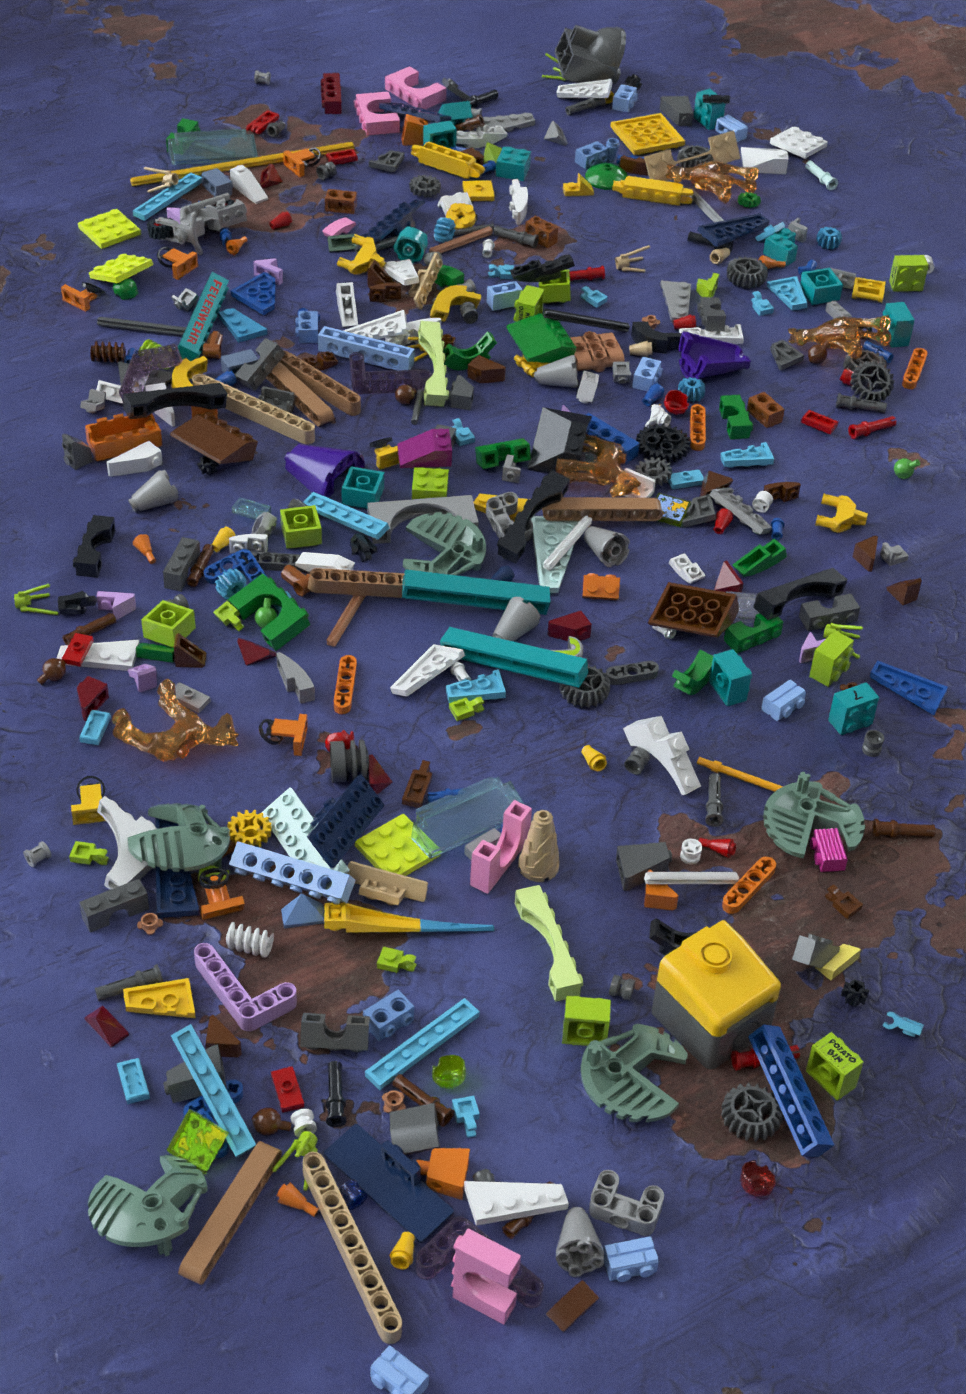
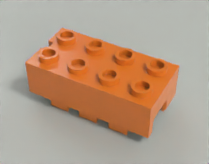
M122 413L113 415L111 420H107V417L96 419L97 423L85 425L86 440L96 461L117 457L147 441H150L156 447L162 446L161 430L155 422L153 414L146 418L130 420L128 416L124 417Z

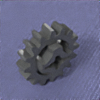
M418 175V177L410 179L409 189L410 192H413V195H418V197H432V195L436 196L437 193H440L441 183L440 180H437V177H432V175Z
M653 457L650 460L645 458L644 462L639 461V465L635 466V472L656 481L655 487L656 484L662 486L663 482L668 483V479H671L672 467H670V463H666L665 459L660 461V458L656 460Z

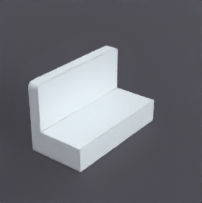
M101 380L98 381L96 389L106 392V400L121 404L124 401V394L136 393L135 390Z

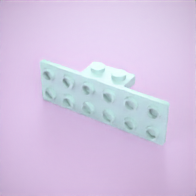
M292 788L287 789L262 812L264 817H269L273 833L290 857L331 869L307 838V835L313 829L310 823L314 817L309 813ZM342 859L332 868V870L345 874L349 872V868ZM313 876L307 879L308 884L312 882ZM332 881L326 884L325 890L332 886Z

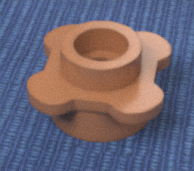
M654 315L642 318V322H648L652 329H655L660 324V321Z
M154 913L144 914L141 921L137 923L138 929L145 930L148 935H153L155 930L163 925V921L158 919Z
M396 1090L383 1094L384 1112L390 1113L406 1109V1105L403 1104L404 1094Z

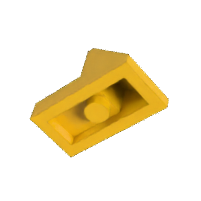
M579 173L577 183H563L565 196L594 195L591 184Z

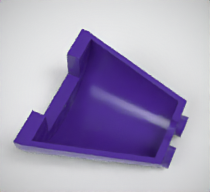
M682 331L679 343V352H681L679 365L687 379L689 377L702 379L750 368L751 361L744 355L739 345Z
M301 443L297 444L291 452H287L284 458L286 461L285 469L312 493L315 492L327 498L334 493V479L348 467H365L364 457L357 451L304 445Z

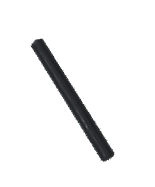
M545 309L543 312V316L546 319L621 332H628L630 329L629 323L551 309Z

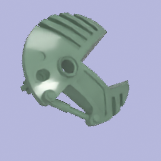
M435 512L433 515L427 513L412 519L406 526V531L440 552L432 561L404 559L403 567L406 570L459 575L472 568L475 571L481 569L486 555V542L479 528L468 519L463 520L462 516L457 515L455 517L452 513L444 515L442 512Z
M801 772L798 775L797 782L776 790L766 802L763 813L764 827L767 828L766 832L770 838L774 839L773 842L779 848L790 855L804 858L811 828L818 830L838 828L839 834L842 835L847 845L848 852L855 850L863 838L865 820L860 807L855 803L850 805L839 799L833 793L822 788L821 783L809 781L810 774H805V772ZM820 795L842 806L820 800Z
M168 803L150 807L148 809V816L178 823L179 826L145 831L130 836L127 840L128 851L140 862L142 860L147 862L150 867L155 868L157 866L164 871L172 869L174 872H179V869L193 871L209 865L221 868L222 856L229 847L230 829L228 827H220L208 815L205 805H181V803L169 805Z
M634 1024L632 1030L602 1041L593 1040L586 1047L582 1057L581 1079L588 1096L599 1108L606 1105L605 1112L610 1115L618 1112L616 1118L623 1120L631 1116L629 1118L631 1122H639L647 1116L649 1117L646 1119V1122L666 1118L678 1108L679 1103L639 1072L654 1059L686 1064L688 1053L676 1039L672 1042L668 1033L664 1032L662 1035L658 1033L659 1029L642 1024ZM633 1036L616 1052H612L607 1048L620 1040Z
M170 1155L160 1156V1163L165 1174L147 1192L116 1177L105 1175L95 1185L88 1200L89 1219L93 1228H97L98 1234L101 1237L106 1235V1240L112 1243L129 1247L157 1245L159 1255L164 1254L168 1256L170 1255L169 1251L173 1250L171 1239L188 1230V1221L200 1195L208 1191L204 1175L194 1164L187 1163L185 1159ZM194 1194L192 1200L186 1206L184 1212L182 1213L180 1210H178V1208L191 1195Z

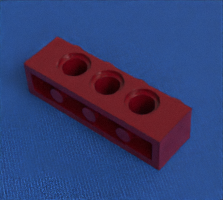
M323 73V78H321L322 108H325V114H342L340 73Z

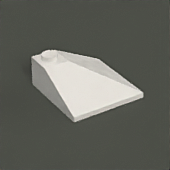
M741 147L743 172L786 174L788 153L784 149Z

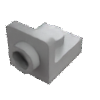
M507 454L502 480L519 483L521 468L516 467V463H513L514 455Z
M887 542L883 543L880 552L881 558L889 566L905 562L909 556L900 545L891 547Z

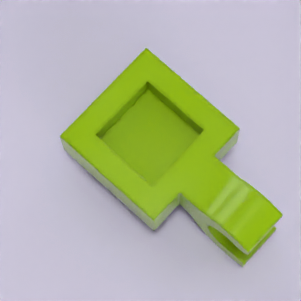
M228 601L213 612L225 626L231 623L237 631L244 628V625L241 624V620L238 618L240 613Z
M466 697L449 703V709L456 721H460L474 716V711L477 713L484 711L482 706L484 701L482 697H476L471 701H468Z
M75 841L69 855L70 862L89 865L92 860L100 865H107L109 857L106 856L108 852L106 849H97L94 843Z
M383 947L377 961V968L398 973L399 968L414 972L417 965L414 963L416 956L411 954L404 956V951Z

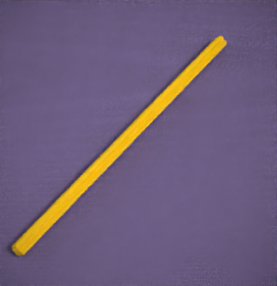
M346 142L316 148L320 150L322 155H326V153L348 149L354 150L353 142ZM312 151L315 155L319 156L318 151ZM283 153L175 170L171 171V173H176L178 178L181 179L189 173L199 176L202 175V172L215 168L224 172L230 171V169L238 165L248 168L284 162ZM157 173L132 177L130 182L132 186L163 181L165 174Z

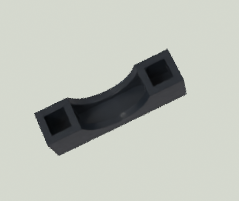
M93 515L91 522H88L87 532L82 537V545L78 546V555L73 559V568L76 569V576L98 578L102 568L101 552L95 549L102 544L112 542L116 532L114 517Z

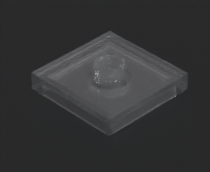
M726 591V593L737 594L739 611L734 621L754 623L755 616L759 613L753 608L757 594Z

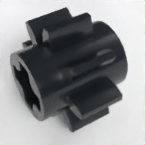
M634 74L625 80L628 86L637 87V90L642 86V83H640L641 78Z
M205 455L200 457L201 463H197L202 475L207 474L211 476L218 472L216 467L220 466L219 463Z
M855 979L850 983L845 982L841 996L845 997L846 1004L848 1003L854 1007L860 1003L865 1004L869 990L865 989L864 982L862 983Z

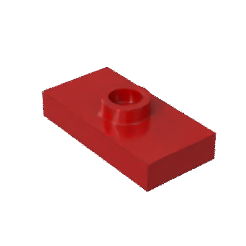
M353 149L326 153V159L328 162H333L334 165L358 161V156Z
M808 410L801 419V423L830 435L836 429L839 422L811 410Z
M75 633L62 657L65 664L81 667L94 642L93 636Z
M293 1066L271 1071V1078L282 1113L304 1108V1101Z

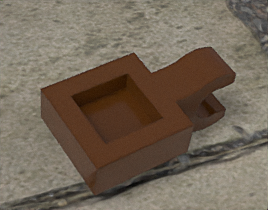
M834 884L827 889L829 893L825 897L830 902H833L832 906L846 919H849L862 909L863 904L849 891L843 894Z

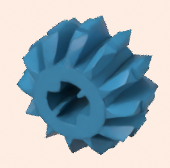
M440 217L437 220L434 229L436 241L445 243L453 240L456 226L454 220L446 217Z
M832 227L820 228L816 242L822 248L834 250L842 242L841 231Z
M696 377L683 378L678 384V391L688 396L687 402H699L705 395V383L701 379L697 380Z
M231 568L227 572L223 571V574L219 575V579L215 581L217 592L225 599H229L247 585L246 577L239 570H232Z

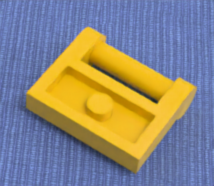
M855 277L852 298H864L882 303L886 282Z

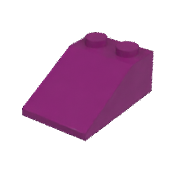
M431 429L397 444L400 468L452 466V445L449 429Z

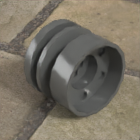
M364 739L359 740V749H355L354 740L350 742V749H345L344 741H330L332 783L346 782L347 773H351L354 781L357 777V772H360L365 780H367L369 756Z

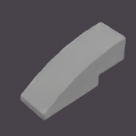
M281 652L276 653L277 668L287 692L295 691L300 704L314 701L315 687L306 672Z

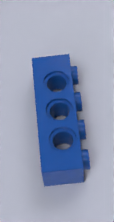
M586 414L592 416L589 433L586 434L585 439L587 443L624 465L638 456L639 442L592 414Z

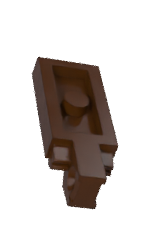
M422 760L420 769L412 771L402 798L403 805L422 808L432 780V773L429 772V761Z

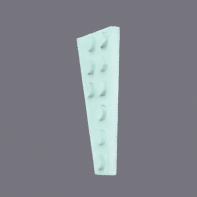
M533 516L531 519L533 522L532 536L539 585L549 586L550 593H558L575 543L552 570L544 569V561L580 521H548L544 516Z

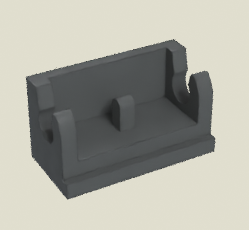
M263 386L261 395H258V399L289 413H292L295 408L294 392Z

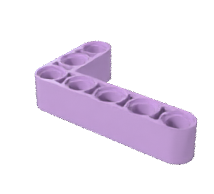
M201 943L195 947L196 968L242 1030L253 1031L295 1009L297 994L296 987L293 984L282 983L251 999L212 945Z

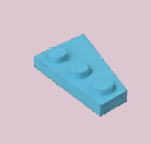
M797 276L767 281V287L791 310L807 308V301Z
M766 442L761 443L759 447L754 445L748 446L746 450L734 449L721 452L720 456L723 466L729 468L774 464V457Z
M499 669L494 670L493 674L488 676L481 674L475 680L470 681L466 679L446 686L449 703L466 697L468 701L476 697H482L483 700L506 698V691Z

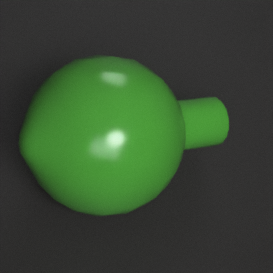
M907 458L900 459L894 465V473L901 479H907L913 475L915 467L920 466V461L918 459L914 461Z
M264 598V606L256 611L255 621L261 628H264L277 617L276 611L271 608V598Z

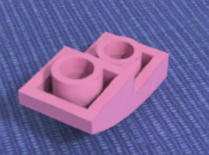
M346 217L331 223L322 232L327 237L337 236L342 232L347 234L356 226V222Z

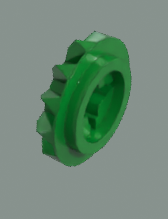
M752 192L740 193L737 199L740 205L747 208L757 207L761 203L760 196Z

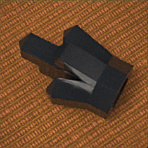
M357 533L350 539L352 555H359L362 562L372 560V554L377 553V546L366 535Z
M84 591L58 596V609L61 615L84 614L87 610L86 607L96 605L97 599L95 596H88Z

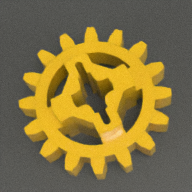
M245 810V814L237 812V817L232 816L231 822L227 823L230 829V840L235 841V844L238 841L261 847V842L267 843L268 837H271L272 827L271 823H269V817H264L262 812L256 814V810H253L252 813Z

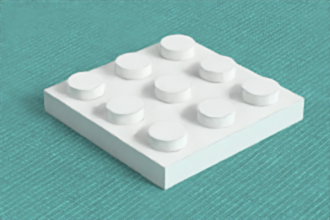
M791 127L770 139V144L802 158H807L824 149L828 143L822 137L811 135L810 132H804L798 127Z

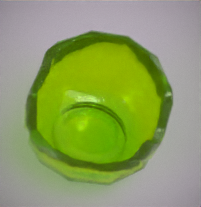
M457 1055L441 1056L437 1066L432 1068L434 1083L444 1089H454L461 1085L466 1078L465 1060Z

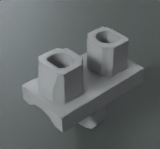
M831 268L844 288L853 289L855 273Z

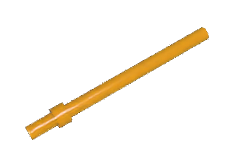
M699 757L697 760L698 765L710 768L712 772L718 774L721 772L774 792L783 787L724 766L722 762L716 760L713 762Z

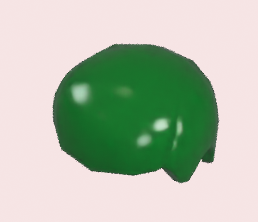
M127 278L119 283H114L113 292L115 296L118 294L122 300L134 298L138 294V288L134 280Z

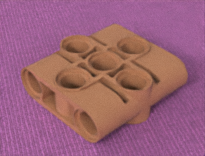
M586 332L583 336L570 337L577 347L574 354L577 371L593 369L596 372H602L606 367H612L613 362H624V354L613 332L602 334Z

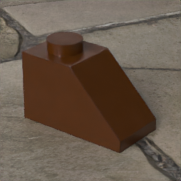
M478 355L468 364L467 378L479 383L502 382L505 380L506 366Z

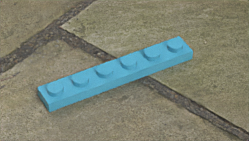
M189 173L181 178L177 185H171V187L166 188L134 209L133 216L144 221L201 184L202 177Z
M315 492L304 501L307 506L315 505L317 514L378 540L390 528L388 523Z
M465 998L367 1069L365 1077L379 1090L383 1089L399 1074H403L477 1019L480 1011Z
M190 1024L172 1034L171 1037L220 1129L222 1132L227 1133L225 1138L235 1157L238 1158L253 1149L256 1143L193 1026Z

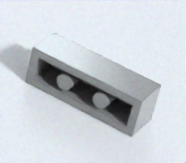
M836 301L827 303L826 312L842 326L851 324L852 315Z
M493 828L466 844L464 854L472 860V852L482 840L496 846L501 833Z

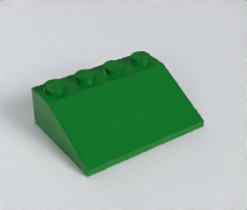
M543 313L508 324L506 327L527 362L552 363L575 354L577 347L558 320L544 318Z

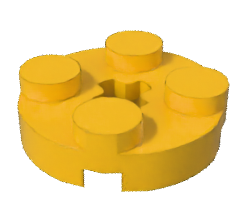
M465 203L452 204L446 213V218L454 220L455 230L468 228L469 226L472 227L476 221L473 206Z

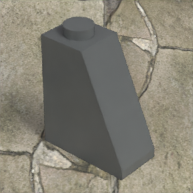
M661 96L659 108L661 112L678 126H692L693 111L688 96Z
M666 842L617 846L616 863L623 891H628L644 883L645 874L649 870L653 872H667L669 862H672L671 850L667 849Z
M216 1044L206 1049V1052L226 1087L223 1060L219 1046ZM185 1062L166 1071L167 1081L163 1082L166 1095H171L173 1103L203 1096Z

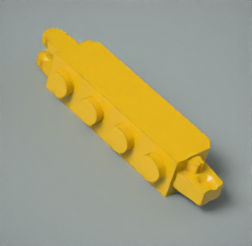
M429 141L423 146L413 145L411 147V155L417 157L418 162L426 166H431L465 179L470 177L478 178L480 174L485 172V168L476 163L474 156Z
M627 176L625 180L614 181L613 191L620 192L624 198L680 206V203L691 204L693 201L691 197H687L693 196V190L683 188L681 183Z

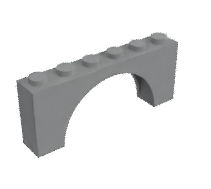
M472 495L368 503L367 515L388 523L390 527L379 540L372 537L373 544L390 543L391 533L397 525L405 520L430 513V515H433L435 512H442L444 515L452 513L455 517L459 515L462 516L463 520L468 519L478 527V518Z

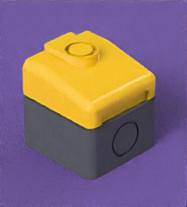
M722 920L710 928L706 926L682 941L680 947L663 957L659 964L651 1013L705 1068L715 1069L731 1058L732 1051L741 1052L750 1046L751 1042L748 1036L763 1024L772 1025L781 983L746 940L725 920Z

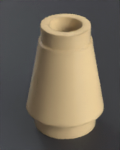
M728 248L713 250L710 254L711 262L721 264L730 255V250Z
M645 341L629 345L630 355L645 357L652 355V342Z

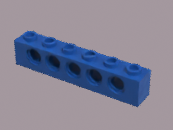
M763 1024L748 1036L801 1155L819 1157L835 1146L781 1028L779 1026Z

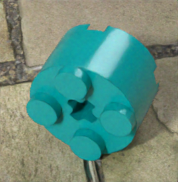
M406 227L402 230L394 245V251L397 253L399 260L410 259L412 264L417 261L419 262L428 246L427 234L411 227Z

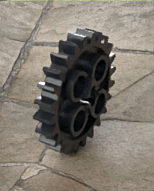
M656 423L655 427L649 425V428L644 427L643 430H640L636 441L639 442V454H643L644 458L649 457V460L651 457L655 460L660 458V461L665 459L671 464V460L677 462L678 459L683 460V456H687L690 450V437H687V433H682V429L677 430V426L671 428V424L666 427L664 423L661 426Z

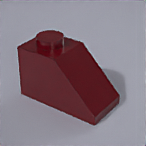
M580 610L548 621L547 634L549 637L568 641L569 636L581 641L590 638L592 624Z
M87 676L77 686L82 717L84 721H87L91 710L97 711L109 698L108 686L106 683Z

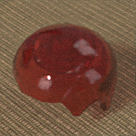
M755 1160L748 1161L743 1165L740 1180L745 1192L757 1197H765L773 1192L776 1179L767 1165L760 1167L756 1164Z

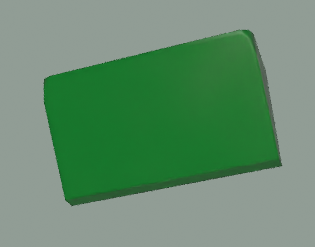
M141 642L135 648L137 658L171 663L175 659L173 647Z

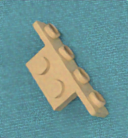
M434 253L427 270L419 269L417 273L419 283L412 284L409 290V295L414 297V302L418 309H422L426 303L428 294L442 267V259L438 253Z
M353 861L348 863L349 872L347 874L356 880L355 884L361 885L359 895H363L367 899L381 900L388 905H399L404 897L420 902L426 900L428 882Z

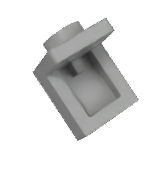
M797 218L789 224L788 229L796 233L795 240L803 243L806 241L808 227L801 225L800 219Z
M185 288L179 297L172 295L171 298L176 308L179 310L184 309L188 312L199 299V296Z
M613 362V382L621 384L630 382L629 362Z
M90 389L89 399L81 401L80 408L86 409V412L96 413V411L104 409L106 392Z

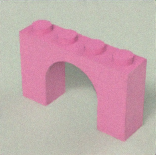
M410 66L385 77V90L412 106L428 109L446 101L447 88L439 83L425 88H411L419 84V71Z
M389 92L356 94L354 108L356 109L357 116H359V122L362 123V130H365L367 136L400 133V119L397 113L375 114L376 112H384L383 109H379V103H391Z
M513 800L504 812L502 833L497 845L495 846L482 840L472 852L470 886L488 894L523 849L524 841L527 839L531 825V807Z
M468 1228L463 1236L459 1235L453 1247L455 1249L453 1257L455 1266L452 1270L454 1279L451 1283L453 1298L504 1325L516 1306L517 1293L508 1289L520 1269L521 1255Z

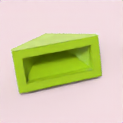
M486 142L484 164L489 160L496 163L502 148Z

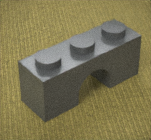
M700 297V303L697 304V312H699V318L705 330L725 331L726 315L724 310H721L719 297Z
M266 338L255 350L260 356L259 360L252 365L244 363L235 374L242 385L254 391L285 355L277 343Z
M181 538L163 571L164 588L182 592L187 583L188 568L196 564L200 555L199 540Z
M852 594L834 597L832 608L823 607L818 600L801 603L799 618L807 631L825 628L827 624L831 623L838 625L858 621L860 606Z
M139 879L79 902L81 916L89 932L110 925V916L118 910L125 909L129 917L149 910L148 894Z
M303 1013L300 1047H306L310 1050L328 1048L332 1051L350 1049L353 1052L368 1050L370 1016L348 1015L346 1027L340 1031H333L326 1025V1014Z

